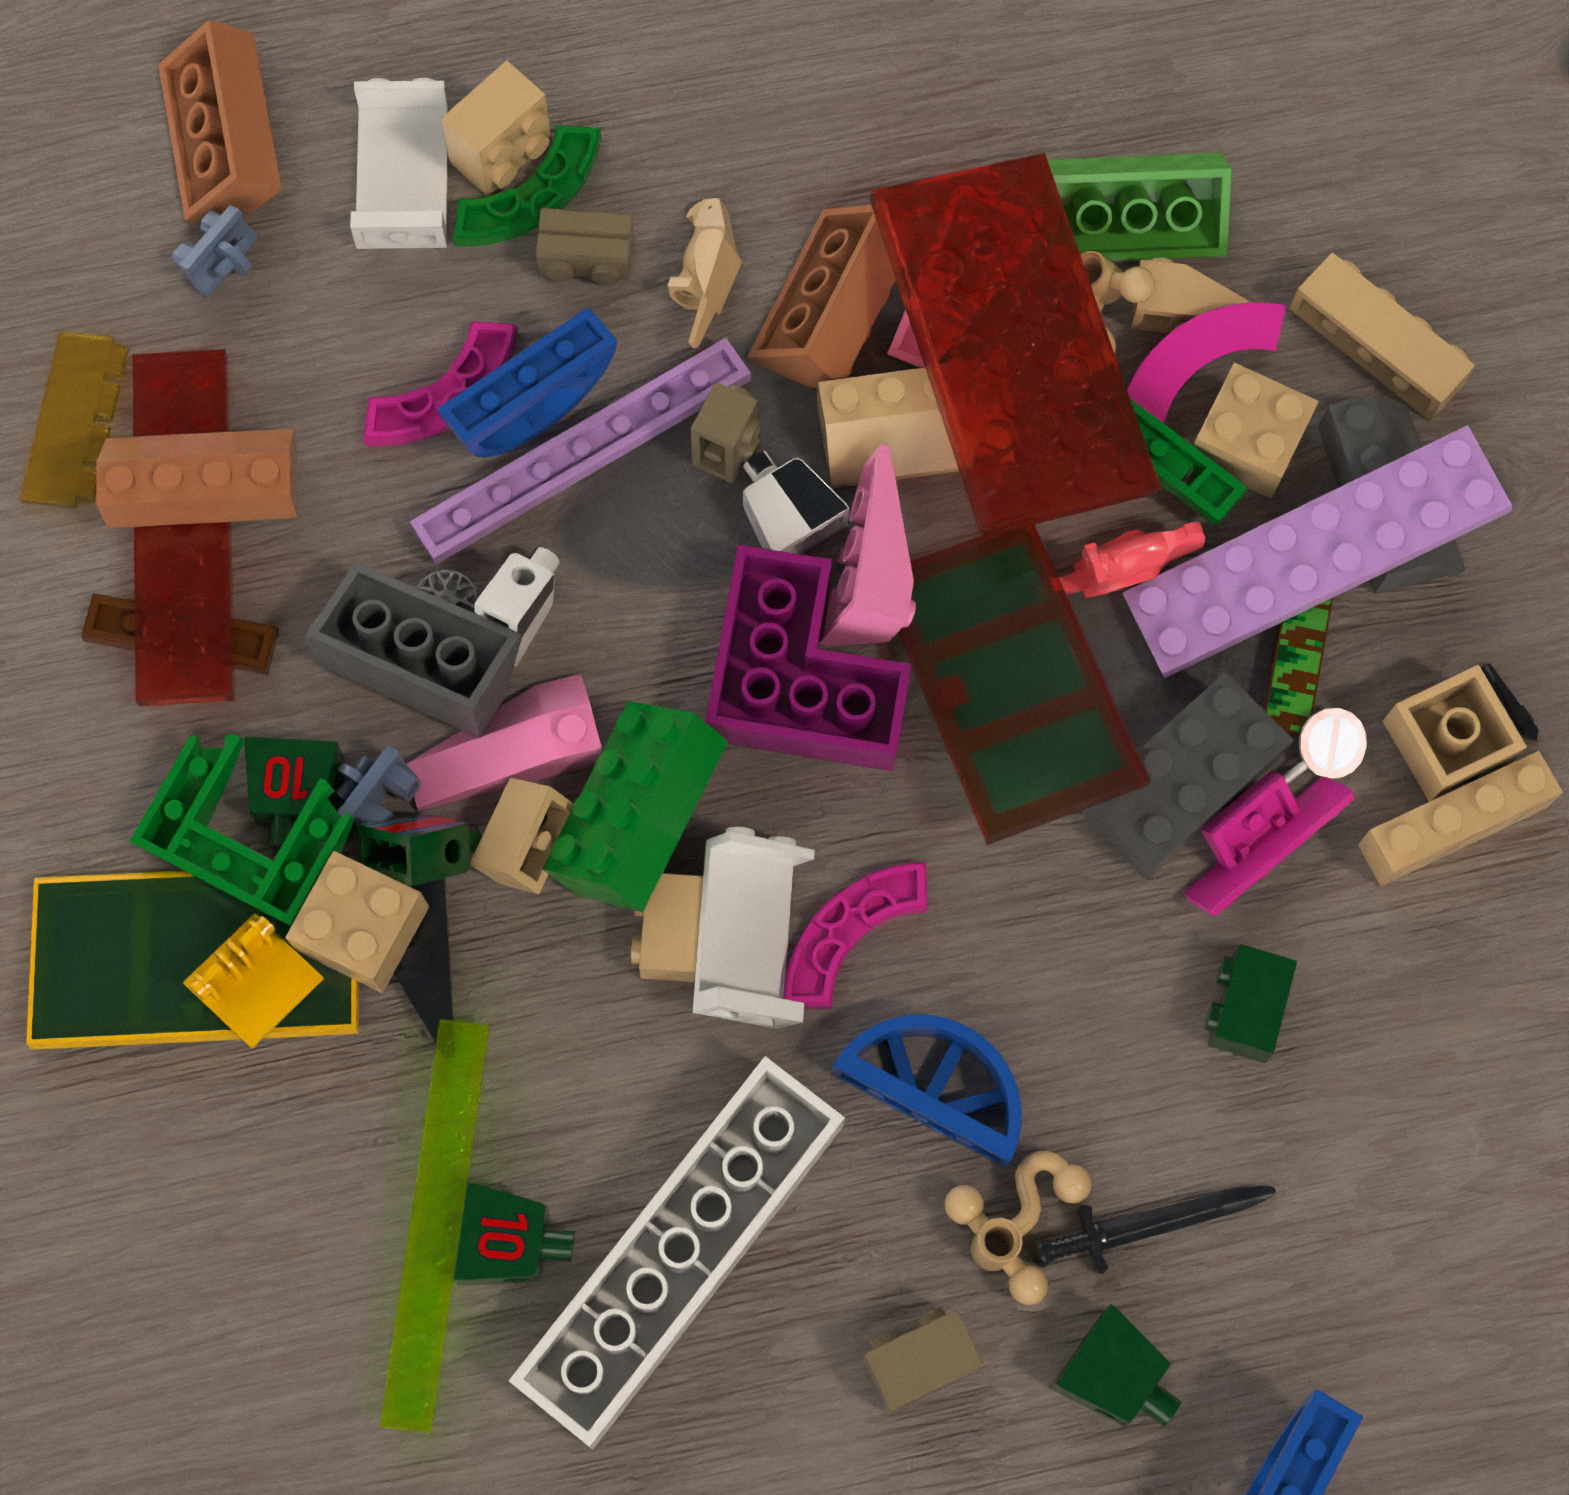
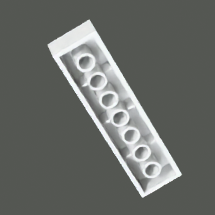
M765 1056L509 1379V1382L593 1450L841 1131L845 1117Z

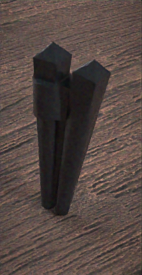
M1490 663L1486 664L1484 668L1480 667L1517 731H1522L1526 740L1537 741L1539 729L1534 724V719L1525 706L1520 705Z

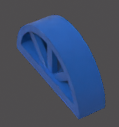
M587 307L437 408L438 414L466 449L475 456L492 457L514 450L551 428L582 401L609 366L616 350L617 339L594 312Z
M906 1015L892 1018L876 1024L857 1036L843 1050L833 1065L831 1075L1005 1169L1010 1164L1019 1141L1022 1121L1021 1101L1017 1084L1000 1053L989 1041L971 1028L957 1021L933 1015ZM903 1037H930L951 1043L925 1093L917 1088L902 1040ZM887 1042L897 1077L861 1059V1057L871 1049ZM966 1051L985 1068L997 1089L949 1103H943L938 1099L963 1052ZM1002 1104L1005 1119L1004 1135L966 1114Z
M1314 1390L1298 1407L1276 1439L1245 1495H1323L1363 1416L1320 1390Z

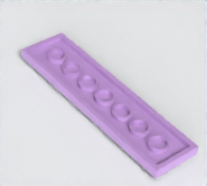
M1467 425L1156 576V579L1135 586L1123 592V596L1165 679L1512 512V504Z

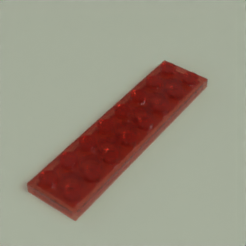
M225 349L132 354L133 437L230 432L228 356ZM231 522L134 527L135 700L138 706L235 701Z

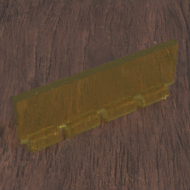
M59 331L19 499L22 503L76 509L78 501L83 503L95 502L97 467L87 466L86 463L97 465V459L105 439L110 438L111 427L96 423V420L107 423L114 420L121 386L115 382L106 381V378L107 380L115 381L123 380L130 351L127 346L114 343L115 340L112 336Z

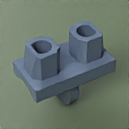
M229 205L223 213L210 210L201 220L200 230L204 235L197 244L181 243L172 254V259L181 271L185 273L196 290L206 297L213 292L231 270L241 275H246L251 269V264L244 255L259 237L245 222L240 209Z
M388 744L375 763L368 757L363 756L354 768L343 762L338 765L335 772L344 782L335 792V795L343 800L344 803L337 812L340 817L346 812L352 815L354 822L350 832L357 835V824L395 819L391 812L380 806V803L389 792L407 803L413 798L422 783L419 777L406 765L401 753Z

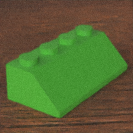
M1222 153L1043 160L1042 209L1047 258L1054 253H1064L1071 256L1074 260L1078 255L1086 251L1099 252L1110 261L1227 256L1232 168Z

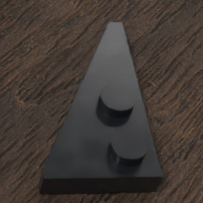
M446 878L415 886L407 885L421 892L429 908L394 971V975L447 1061L454 1057V1053H456V1033L453 1018V985L448 938L449 922L446 906Z

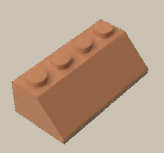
M208 20L158 64L184 219L188 222L201 221L210 210L223 213L229 205L240 209L242 213L256 211L282 190L254 34Z
M884 203L823 209L747 358L756 365L809 388H818V382L848 378L863 343L869 338L871 328L882 306L889 298L890 290L901 268L908 260V254L917 236Z
M295 428L106 438L97 459L96 506L107 528L298 518Z

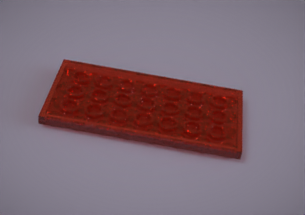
M1040 153L872 190L869 200L981 538L1156 495L1161 486L1046 154Z

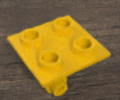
M255 913L183 982L192 993L251 1049L324 979L320 973L275 932L276 929L263 916L259 917Z

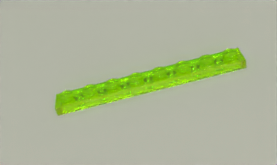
M444 1019L439 1021L380 1427L424 1433L433 1432L454 1286L453 1278L466 1188L469 1181L490 1025Z

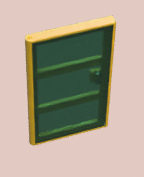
M183 870L35 877L33 886L26 1045L31 1050L242 1040L192 993L183 982L254 913L259 917L263 916L276 929L275 932L290 946L291 944L285 937L291 927ZM298 953L324 979L264 1038L359 1034V982Z

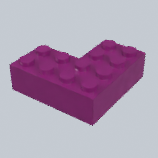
M738 544L705 722L728 741L727 744L894 772L912 664L818 649L830 584L832 559Z

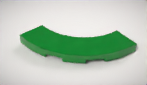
M556 125L555 135L546 156L535 169L536 173L517 188H509L485 197L458 198L453 238L455 246H481L511 240L539 227L541 208L564 209L579 193L594 167L602 136L601 128Z

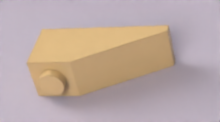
M1166 258L1141 259L1139 266L1151 272L1155 280V290L1146 301L1132 303L1130 329L1170 333L1176 327L1195 316L1216 308L1232 304L1250 303V301L1186 264L1174 263Z

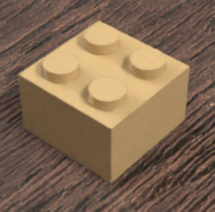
M507 60L441 118L450 164L486 196H489L498 187L504 188L510 184L515 178L518 169L530 158L536 159L541 156L551 140L545 93Z
M1234 362L1193 446L1243 483L1248 489L1272 499L1319 401Z
M1479 664L1396 703L1382 721L1428 802L1513 763L1527 748Z
M333 851L285 938L296 952L383 993L429 906L421 892Z

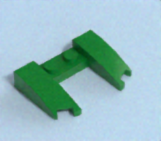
M226 734L224 748H201V738L197 735H190L129 842L291 927L332 852L342 853L354 818L348 812L340 817L328 799L335 790L330 783L320 778L274 861L207 827L223 795L245 741L235 734Z

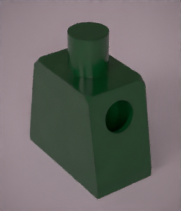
M1112 1304L1102 1311L1050 1387L1055 1392L1123 1426L1130 1424L1141 1409L1165 1427L1182 1403L1181 1400L1158 1384L1170 1366L1169 1361Z

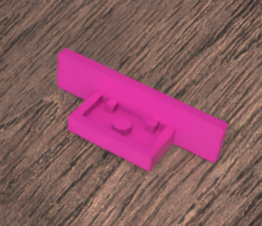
M1273 770L1269 771L1201 828L1218 864L1185 891L1188 901L1212 916L1218 915L1355 799L1352 790L1324 776L1294 799L1284 776Z

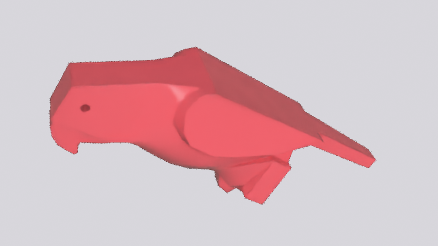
M1200 522L1184 524L1183 527L1165 532L1145 534L1142 530L1129 531L1100 547L1095 542L1084 545L1082 551L1083 559L1073 566L1075 572L1032 589L1035 600L1083 592L1086 599L1131 589L1146 581L1156 579V576L1160 575L1161 571L1170 562L1204 547L1206 537Z

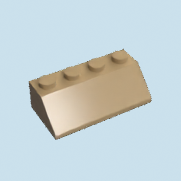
M1002 357L818 382L817 410L831 489L858 485L863 465L880 444L890 446L896 480L1013 464L1010 399Z

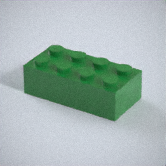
M628 701L623 712L618 717L616 726L601 755L597 758L580 796L575 801L561 833L554 842L542 870L577 896L643 912L728 741L693 712Z

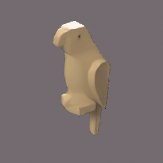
M720 198L703 199L689 210L686 217L695 226L694 234L684 252L681 274L678 277H671L667 286L671 298L687 310H698L688 341L692 348L699 347L715 312L720 315L742 264L735 245L729 213Z

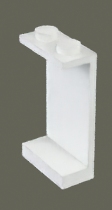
M374 78L368 81L354 82V92L359 108L356 211H351L350 228L356 249L447 248L448 151L441 118L449 112L445 82L435 81L430 78H417L413 81H389L383 78Z
M729 827L726 829V833L706 840L692 1013L775 1029L803 1023L804 1003L783 999L786 977L793 866L814 860L815 850L796 846V840L789 837L775 836L768 839L757 837L753 829L746 827Z

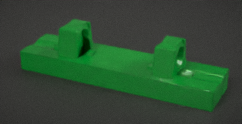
M1102 376L1098 378L1072 408L1071 417L1215 527L1222 522L1246 493L1248 487ZM1193 468V471L1189 479L1187 480L1186 484L1183 483L1182 480Z

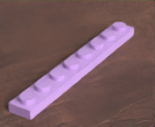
M724 338L409 521L411 528L434 564L437 565L700 411L715 381L727 387L729 385L741 387L751 381V372L728 339Z

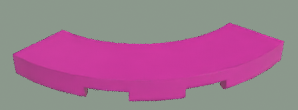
M1252 302L1232 304L1191 318L1164 336L1145 359L1142 360L1130 379L1125 394L1161 422L1165 423L1168 410L1180 388L1205 364L1223 355L1241 350L1264 349L1276 351L1286 305Z
M471 321L470 331L460 354L449 366V371L429 387L422 386L405 394L388 397H369L363 438L365 446L406 444L431 437L448 429L449 427L438 414L437 408L512 358L518 335L517 325Z
M926 862L906 863L870 873L865 878L838 892L827 901L811 919L797 946L794 948L787 969L783 999L804 1003V1009H832L834 984L843 961L852 948L870 931L890 920L911 914L927 913Z

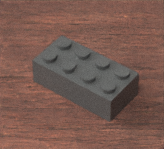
M1225 672L1091 792L1081 812L1149 880L1201 832L1203 826L1241 796L1284 756L1294 739Z

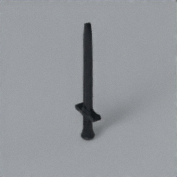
M1271 1186L1240 1188L1094 1224L1092 1221V1207L1085 1204L1080 1205L1078 1213L1083 1228L1082 1233L1077 1232L1075 1235L1070 1234L1069 1236H1062V1238H1055V1240L1036 1238L1030 1245V1256L1035 1265L1046 1268L1048 1264L1054 1262L1058 1257L1063 1258L1088 1250L1094 1271L1097 1274H1103L1108 1269V1265L1102 1256L1103 1250L1251 1208L1274 1196L1276 1190Z

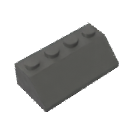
M1369 395L1329 405L1318 426L1338 488L1422 447L1407 403L1377 395ZM1454 539L1370 580L1374 592L1377 594L1462 573L1465 570V566Z
M354 562L306 634L316 665L479 738L504 700L522 640L521 634L358 562Z

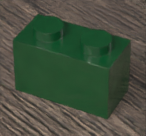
M1243 944L1237 947L1231 957L1224 955L1216 980L1217 984L1224 986L1220 1002H1211L1204 1025V1030L1211 1031L1208 1046L1265 1063L1275 1051L1297 960Z

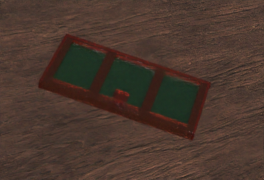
M1032 519L1017 522L911 561L914 579L911 600L916 602V609L910 625L907 628L902 627L898 632V636L908 660L912 664L911 667L985 845L1141 789L1150 783L1151 780Z

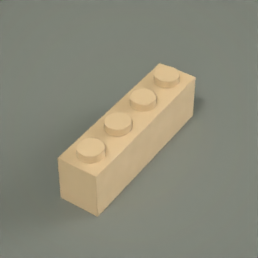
M1333 252L1297 289L1289 308L1429 421L1462 388L1476 366L1469 361L1468 356L1462 349L1445 342L1433 332L1431 326L1424 319L1411 315L1397 304L1396 299L1390 292L1383 288H1377L1362 276L1357 266L1350 261L1342 260Z
M1537 751L1370 829L1359 842L1358 847L1381 887L1547 809L1563 791L1540 751Z

